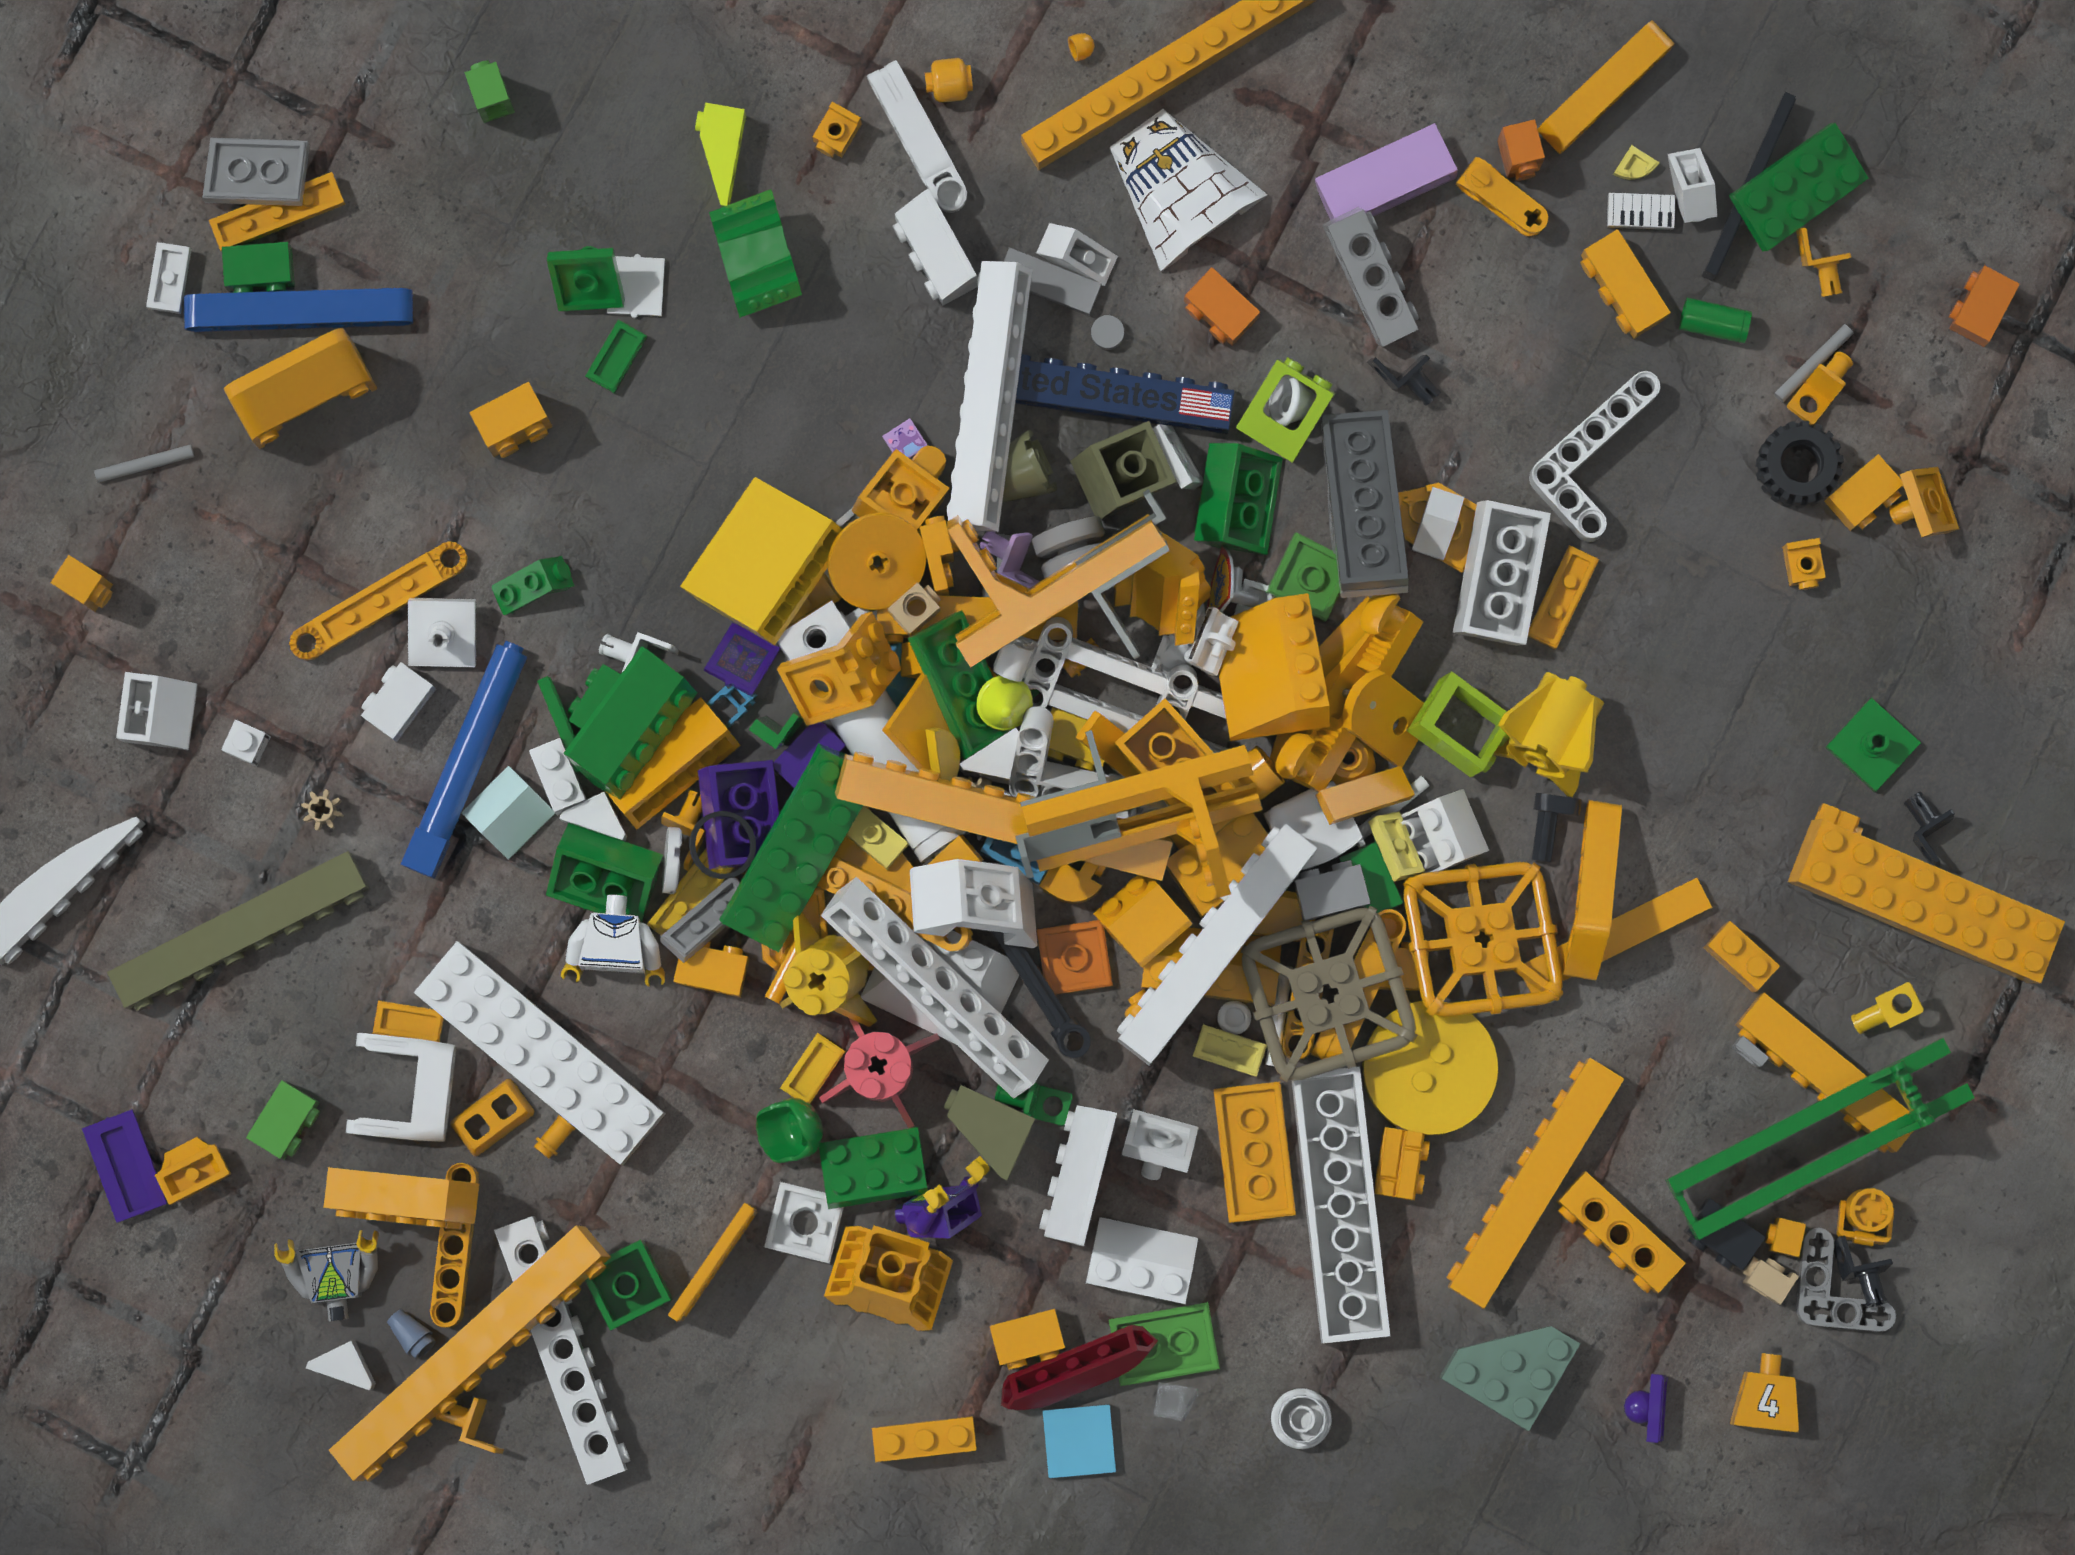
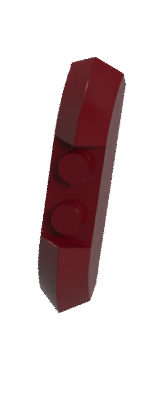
M1130 1325L1061 1353L1055 1358L1044 1360L1007 1376L1003 1383L1001 1406L1011 1410L1041 1408L1120 1377L1139 1365L1154 1348L1158 1340L1143 1326Z

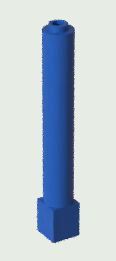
M505 641L503 646L496 645L418 828L416 827L402 859V866L432 879L436 878L449 848L451 835L527 660V657L522 654L524 648Z

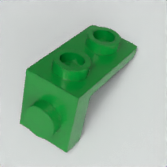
M562 556L539 559L493 584L492 591L502 614L509 615L547 594L563 592L575 585L568 565L564 562Z

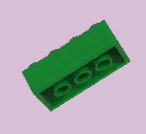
M641 646L563 754L593 785L621 799L626 790L632 786L634 779L645 764L651 760L658 746L672 731L674 724L682 713L691 705L693 698L698 692L682 675Z

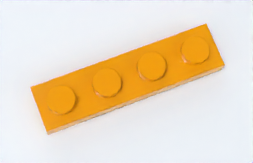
M333 172L305 182L302 206L248 204L209 220L219 249L222 252V247L244 245L346 204Z

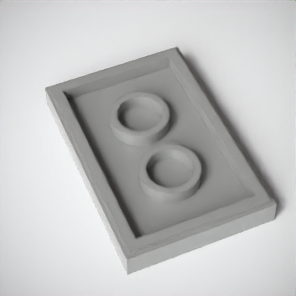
M210 138L202 196L204 202L302 206L310 149L308 141Z

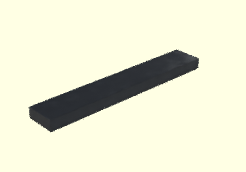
M1787 92L1782 96L1742 186L1765 170L1795 104L1796 96ZM1734 204L1701 276L1710 281L1714 280L1718 275L1742 222V217Z

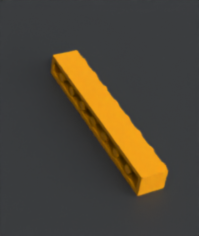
M1592 1058L1586 1059L1585 1063L1580 1060L1577 1062L1569 1075V1078L1574 1080L1567 1092L1561 1089L1551 1105L1556 1109L1550 1120L1543 1118L1537 1127L1534 1135L1539 1137L1532 1149L1526 1146L1516 1162L1521 1166L1515 1177L1508 1175L1499 1190L1503 1194L1497 1206L1494 1204L1489 1206L1481 1220L1486 1225L1479 1235L1475 1232L1472 1234L1464 1247V1250L1468 1252L1462 1264L1456 1261L1446 1277L1451 1281L1448 1285L1449 1289L1481 1309L1486 1307L1624 1081L1623 1077Z

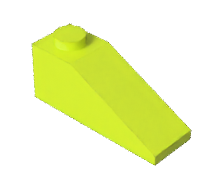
M705 103L704 112L698 111L695 131H700V138L722 208L731 203L746 113L745 109Z

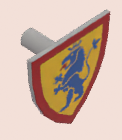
M1221 547L1210 586L1211 596L1208 598L1207 609L1208 607H1215L1222 613L1230 602L1248 607L1257 606L1259 596L1242 591L1243 570L1233 566L1232 556L1226 547Z

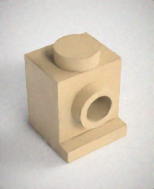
M1753 1256L1743 1270V1274L1746 1275L1743 1283L1776 1305H1781L1799 1276L1795 1273H1788L1786 1276L1783 1274L1785 1268L1770 1258L1764 1262Z

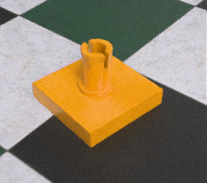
M1938 466L1914 469L1900 474L1908 500L1893 504L1889 508L1890 516L1896 525L1915 518L1921 538L1947 534L1959 529Z

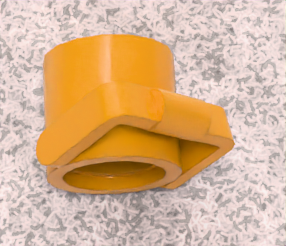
M1865 1188L1852 1192L1846 1201L1840 1200L1837 1236L1845 1235L1846 1240H1852L1853 1244L1866 1246L1888 1244L1892 1238L1894 1208L1889 1196L1881 1190ZM1845 1217L1848 1223L1857 1230H1854V1232L1843 1230ZM1886 1227L1885 1236L1875 1235V1233H1870L1879 1231Z

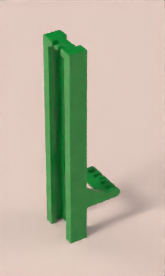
M1944 1038L1924 1046L1665 1179L1674 1199L1677 1200L1680 1206V1210L1686 1217V1222L1695 1239L1700 1240L1894 1139L1935 1122V1118L1974 1099L1975 1097L1966 1083L1926 1104L1921 1099L1922 1095L1918 1091L1917 1085H1914L1911 1080L1913 1079L1911 1073L1951 1053ZM1892 1083H1896L1910 1110L1909 1113L1699 1221L1693 1216L1683 1197V1190Z

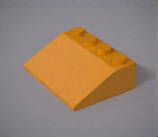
M1309 594L1274 598L1231 616V618L1239 621L1232 637L1236 645L1234 650H1227L1218 672L1230 741L1330 727V706Z

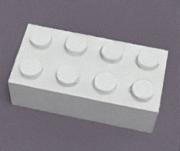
M1489 500L1477 502L1453 633L1515 646L1526 645L1551 513Z

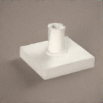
M1161 424L1155 426L1153 431L1181 489L1194 490L1203 485L1202 476L1174 428Z
M409 598L408 666L475 667L476 599Z
M1134 1109L1122 1155L1144 1161L1141 1174L1150 1180H1158L1160 1178L1163 1166L1187 1173L1198 1127Z

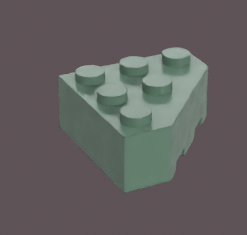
M1552 1326L1509 1335L1455 1349L1439 1378L1522 1429L1529 1431L1576 1353L1580 1343Z

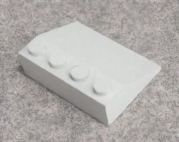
M1078 1105L1075 1112L1068 1111L1064 1127L1065 1131L1070 1132L1067 1145L1060 1143L1056 1163L1062 1164L1059 1178L1052 1176L1047 1195L1054 1197L1051 1210H1043L1039 1226L1040 1229L1045 1230L1044 1237L1084 1246L1117 1113Z

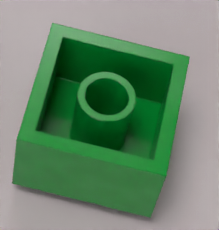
M641 1239L611 1254V1258L604 1263L606 1266L605 1270L592 1280L587 1278L585 1280L610 1331L673 1300L644 1240Z

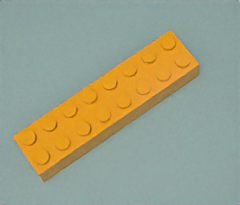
M1824 819L1811 820L1788 879V883L2026 983H2042L2065 923L2064 920Z

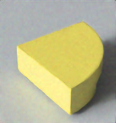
M1631 145L1613 175L1627 180L1643 178L1653 172L1660 162Z

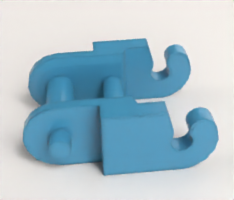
M725 686L708 701L707 705L711 707L715 701L720 700L722 697L728 698L738 711L726 723V726L730 728L735 721H738L748 712L746 707L749 704L753 706L756 703L754 699L757 697V694H753L751 697L733 686L729 689ZM734 690H737L746 700L742 705L731 695Z

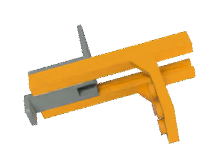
M1146 490L1143 494L1153 509V514H1147L1031 588H1027L994 571L997 569L996 562L986 547L980 550L976 543L979 541L978 533L969 519L962 521L959 515L947 521L949 534L997 607L996 610L955 635L958 640L956 646L969 666H974L1090 592L1096 598L1134 659L1138 658L1140 654L1136 643L1103 592L1170 551L1167 541L1156 526V524L1166 519V516L1150 490Z
M1092 730L1085 733L1098 781L1020 802L1028 833L1015 837L1027 879L1034 877L1030 865L1032 861H1037L1039 871L1041 872L1178 834L1196 846L1200 863L1207 861L1208 865L1202 866L1207 886L1214 885L1218 898L1231 895L1212 824L1262 810L1255 783L1203 796L1202 789L1254 775L1245 745L1107 783ZM1172 797L1183 802L1118 821L1115 814Z

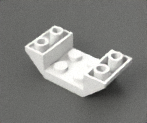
M954 859L910 869L914 933L945 936L957 926L1003 932L1004 944L1029 948L1037 946L1033 885L1018 867Z

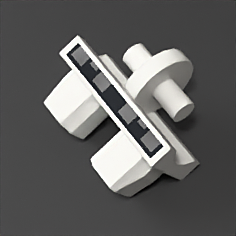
M1208 607L1205 616H1200L1196 625L1198 634L1194 644L1187 648L1184 659L1209 675L1217 676L1227 650H1234L1236 642L1232 640L1239 621L1226 616L1215 607Z

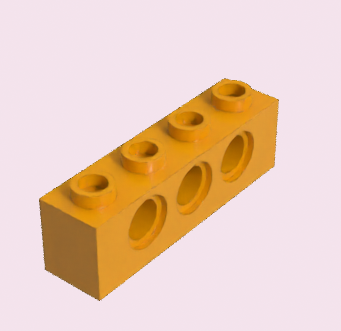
M1587 1171L1582 1172L1556 1201L1561 1206L1558 1212L1571 1224L1578 1221L1586 1229L1583 1235L1596 1247H1599L1600 1244L1605 1246L1611 1252L1608 1258L1621 1270L1625 1267L1631 1270L1636 1275L1633 1281L1646 1293L1650 1290L1654 1293H1659L1686 1264ZM1590 1202H1596L1602 1208V1216L1596 1222L1590 1221L1585 1215V1208ZM1615 1225L1623 1226L1627 1232V1239L1620 1245L1612 1242L1610 1238V1231ZM1640 1248H1646L1652 1255L1650 1265L1645 1268L1638 1266L1635 1262V1254Z

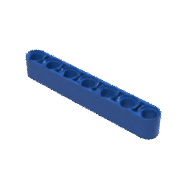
M407 288L207 293L184 296V330L193 332L380 327L413 324V290Z

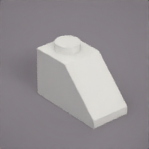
M1697 148L1668 154L1677 205L1684 222H1700L1708 218L1717 217L1715 183L1701 149Z
M1049 223L1036 252L1054 265L1099 282L1102 286H1105L1118 257L1080 231Z

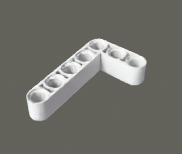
M1642 371L1634 375L1540 459L1530 472L1529 481L1532 488L1582 541L1594 542L1599 539L1606 529L1607 522L1601 510L1570 478V475L1655 399L1660 390V381L1652 372ZM1638 381L1648 382L1652 387V394L1649 396L1640 395L1635 389V384ZM1614 403L1625 405L1628 412L1627 416L1624 418L1615 417L1611 412V405ZM1593 424L1598 425L1603 431V438L1599 440L1589 438L1586 434V427ZM1568 446L1575 448L1578 452V460L1575 462L1566 461L1562 457V449ZM1543 468L1549 469L1554 475V481L1550 484L1541 483L1537 478V471ZM1563 493L1572 494L1576 499V506L1571 509L1564 508L1559 501L1560 495ZM1590 517L1597 521L1599 529L1596 533H1587L1583 529L1582 520L1584 518Z
M1031 707L1024 714L1018 734L1009 784V791L1013 797H1017L1018 793H1023L1037 798L1098 781L1096 772L1047 761L1054 720L1053 715L1046 708ZM1105 774L1107 783L1123 779ZM1164 800L1115 814L1116 818L1125 819L1165 808L1168 805Z

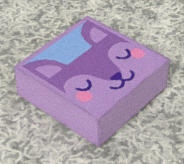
M910 418L882 436L892 453L897 449L909 459L913 458L921 448L927 446V443Z

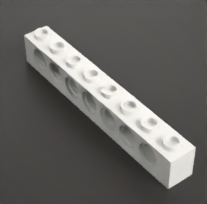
M857 877L836 892L821 916L1013 1099L1034 1085L1048 1059Z
M535 1216L494 1230L513 1282L535 1263L528 1264L522 1260L521 1250L525 1245L533 1244L537 1248L538 1258L536 1261L548 1251L544 1242L549 1239L547 1229L543 1220L537 1222ZM571 1299L568 1302L563 1300L555 1307L560 1311L562 1317L561 1322L557 1326L550 1327L546 1323L542 1325L538 1323L531 1329V1333L583 1476L588 1485L628 1470L625 1463L630 1462V1457L624 1442L618 1444L614 1431L619 1430L613 1411L606 1412L602 1399L607 1398V1394L601 1379H594L591 1367L596 1366L590 1348L583 1349L579 1338L580 1335L584 1334L581 1322L577 1315L571 1316L567 1305L572 1303ZM561 1339H567L573 1345V1352L566 1359L560 1358L555 1351V1346ZM572 1371H579L585 1379L584 1386L578 1391L572 1390L567 1384V1376ZM583 1403H591L596 1409V1417L591 1422H584L579 1417L578 1410ZM596 1434L603 1435L607 1439L608 1448L603 1454H597L590 1448V1440Z

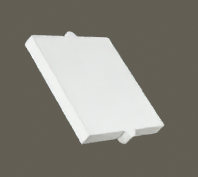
M635 254L634 257L615 256L625 302L622 308H607V314L631 315L633 319H636L638 316L662 317L665 259L644 258L639 254Z

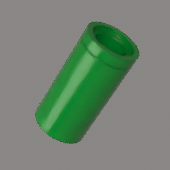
M1686 297L1679 330L1745 344L1752 311Z

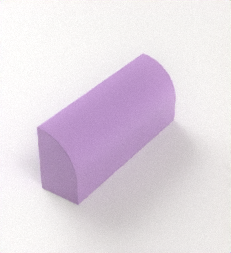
M1434 123L1315 178V183L1330 220L1357 207L1364 209L1365 213L1370 211L1375 216L1456 179L1458 169Z

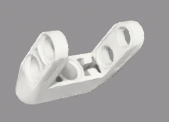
M357 1033V1047H364L371 1052L418 1057L411 1123L358 1118L356 1120H347L346 1133L404 1140L444 1142L447 1134L456 1046L423 1039Z

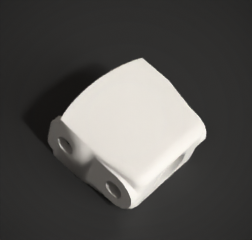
M1334 781L1329 782L1327 788L1336 786ZM1312 789L1292 797L1263 813L1270 831L1274 826L1281 829L1284 824H1287L1317 847L1316 852L1302 870L1324 864L1342 855L1356 844L1359 849L1366 845L1354 818L1329 825L1315 796L1318 792ZM1299 874L1296 876L1294 881L1300 878Z

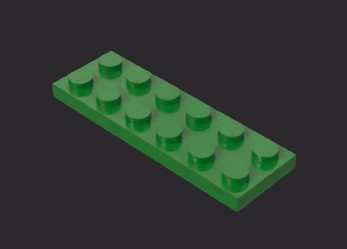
M820 745L818 746L719 920L722 924L779 953L793 929V919L797 915H801L863 807L860 804L837 799L835 795L844 758Z

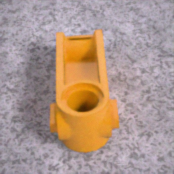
M1479 157L1473 159L1456 182L1457 187L1467 196L1481 203L1524 236L1532 237L1537 235L1548 223V214L1542 205L1502 176L1491 164ZM1534 213L1537 216L1535 220L1537 224L1529 227L1526 225L1528 219L1526 216Z

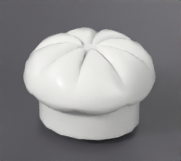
M1305 1388L1293 1389L1284 1393L1274 1404L1271 1413V1424L1275 1435L1282 1443L1295 1449H1308L1321 1443L1329 1433L1332 1422L1331 1411L1326 1400L1317 1392Z

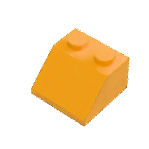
M1140 875L1132 878L1125 887L1112 898L1105 901L1093 913L1111 937L1142 968L1193 924L1154 879Z

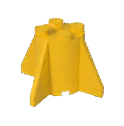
M1546 672L1537 689L1503 715L1498 726L1509 736V739L1503 746H1498L1493 755L1514 759L1525 768L1528 763L1538 767L1536 774L1550 778L1567 797H1573L1579 786L1581 772L1587 773L1593 762L1596 719L1604 706V702L1586 691L1587 684L1581 679L1570 676L1566 680L1559 678L1553 673Z
M803 912L800 916L797 915L793 919L795 957L789 962L783 974L785 989L789 997L780 1002L782 1009L793 1002L808 1015L826 1014L835 1011L868 1027L873 1025L877 1020L858 993L867 981L868 960L841 936L828 935L820 938Z

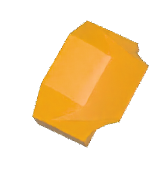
M196 1137L164 1153L162 1168L155 1174V1177L168 1204L173 1205L220 1182L231 1175V1172L217 1145H209Z

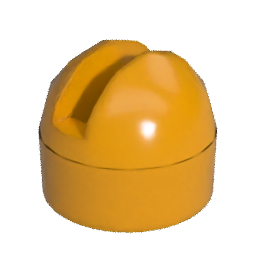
M1078 33L1068 37V46L1076 62L1090 57L1095 48L1094 40L1090 35Z

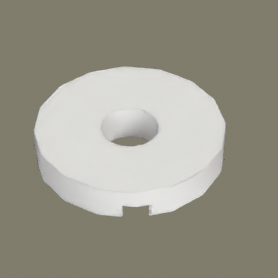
M668 827L666 834L662 893L667 894L676 893V888L678 887L682 830L677 827Z

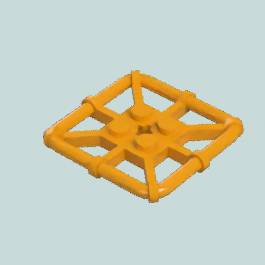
M1513 862L1479 867L1476 864H1468L1462 869L1422 873L1408 877L1403 883L1405 888L1404 904L1411 943L1408 946L1409 952L1414 955L1420 995L1424 1006L1427 1008L1425 1012L1431 1016L1435 1014L1444 1017L1489 1011L1491 1014H1500L1505 1009L1545 1005L1554 1000L1559 1001L1563 995V977L1555 939L1558 931L1557 926L1553 925L1546 884L1539 870V865L1535 862L1532 864L1528 862ZM1523 875L1503 903L1482 905L1478 880ZM1466 881L1470 907L1451 909L1426 890L1424 886ZM1531 881L1540 927L1515 930L1511 907ZM1417 898L1444 918L1447 939L1424 940ZM1480 931L1490 937L1487 948H1482V944L1474 940V937H1477ZM1542 938L1550 982L1521 961L1517 941ZM1449 949L1453 973L1435 997L1427 952ZM1513 970L1541 992L1500 997L1497 990L1495 973ZM1483 974L1486 999L1443 1003L1461 977Z

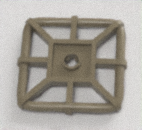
M1369 906V908L1359 907L1311 922L1310 919L1301 921L1302 925L1257 938L1250 942L1248 946L1244 945L1240 951L1243 954L1242 967L1256 1012L1253 1014L1255 1020L1260 1022L1272 1063L1277 1073L1281 1075L1280 1079L1288 1082V1080H1304L1346 1066L1348 1069L1356 1067L1355 1063L1400 1050L1410 1042L1414 1043L1418 1036L1415 1034V1019L1401 978L1404 973L1402 967L1397 965L1385 924L1380 915L1376 913V908ZM1362 921L1344 954L1322 960L1315 934ZM1370 925L1385 972L1359 979L1353 956ZM1306 937L1314 963L1292 970L1259 952ZM1255 961L1287 977L1295 1000L1269 1007ZM1388 980L1402 1027L1370 1011L1363 988ZM1329 984L1331 989L1337 988L1339 993L1334 996V1002L1328 1004L1326 999L1319 998V993L1323 992V986ZM1298 1008L1305 1031L1287 1063L1272 1016ZM1366 1018L1398 1036L1351 1050L1343 1025ZM1335 1028L1342 1054L1296 1067L1311 1036Z

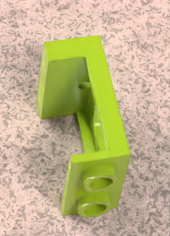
M1287 357L1285 362L1281 359L1276 360L1236 429L1293 463L1336 393L1330 390L1333 385L1332 383L1317 374L1313 379L1302 373L1304 366ZM1284 375L1294 377L1315 390L1317 394L1315 401L1296 430L1288 429L1264 413L1266 403Z

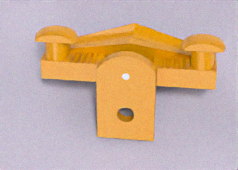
M1398 594L1373 595L1371 598L1367 596L1319 646L1330 706V727L1277 734L1270 759L1275 764L1276 771L1282 778L1290 779L1316 792L1326 789L1356 737L1392 765L1397 767L1404 766L1418 742V739L1407 732L1424 702L1394 680L1392 675L1422 626L1423 621L1412 612L1396 606L1400 599ZM1399 718L1398 725L1393 730V725L1395 721Z

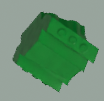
M772 189L709 212L739 318L802 295Z

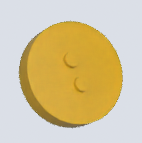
M1423 1001L1410 1003L1416 1025L1415 1034L1418 1036L1414 1043L1410 1042L1400 1050L1362 1062V1075L1366 1092L1377 1111L1387 1121L1402 1130L1425 1133V1135H1439L1455 1131L1475 1119L1483 1111L1493 1095L1498 1076V1059L1494 1043L1486 1028L1472 1014L1449 1017L1437 1016L1435 1014L1431 1016L1425 1012L1427 1008L1424 1006ZM1397 1009L1385 1017V1019L1402 1027ZM1377 1025L1367 1045L1398 1035Z

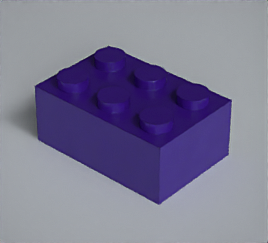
M773 760L713 765L699 769L698 778L703 817L717 811H728L742 817L750 825L755 835L756 856L779 816ZM723 816L714 817L706 821L704 829L709 870L742 867L750 852V840L744 827L736 820Z

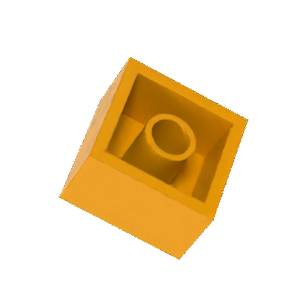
M529 382L469 412L493 457L498 455L501 458L507 457L519 450L517 445L527 440H530L531 443L536 442L549 434L547 430L553 427Z

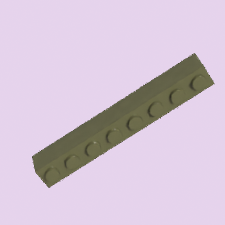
M347 851L108 971L107 974L124 1008L129 1010L134 1008L138 1012L153 1005L154 1001L152 998L162 993H165L166 997L181 991L184 989L182 983L192 978H195L197 982L214 974L212 968L222 963L230 966L245 958L243 953L254 947L256 951L269 947L275 943L273 937L285 932L286 936L292 935L305 928L303 922L315 917L316 921L322 920L334 913L333 907L345 902L346 906L362 900L364 898L363 892L369 890V887L352 853Z

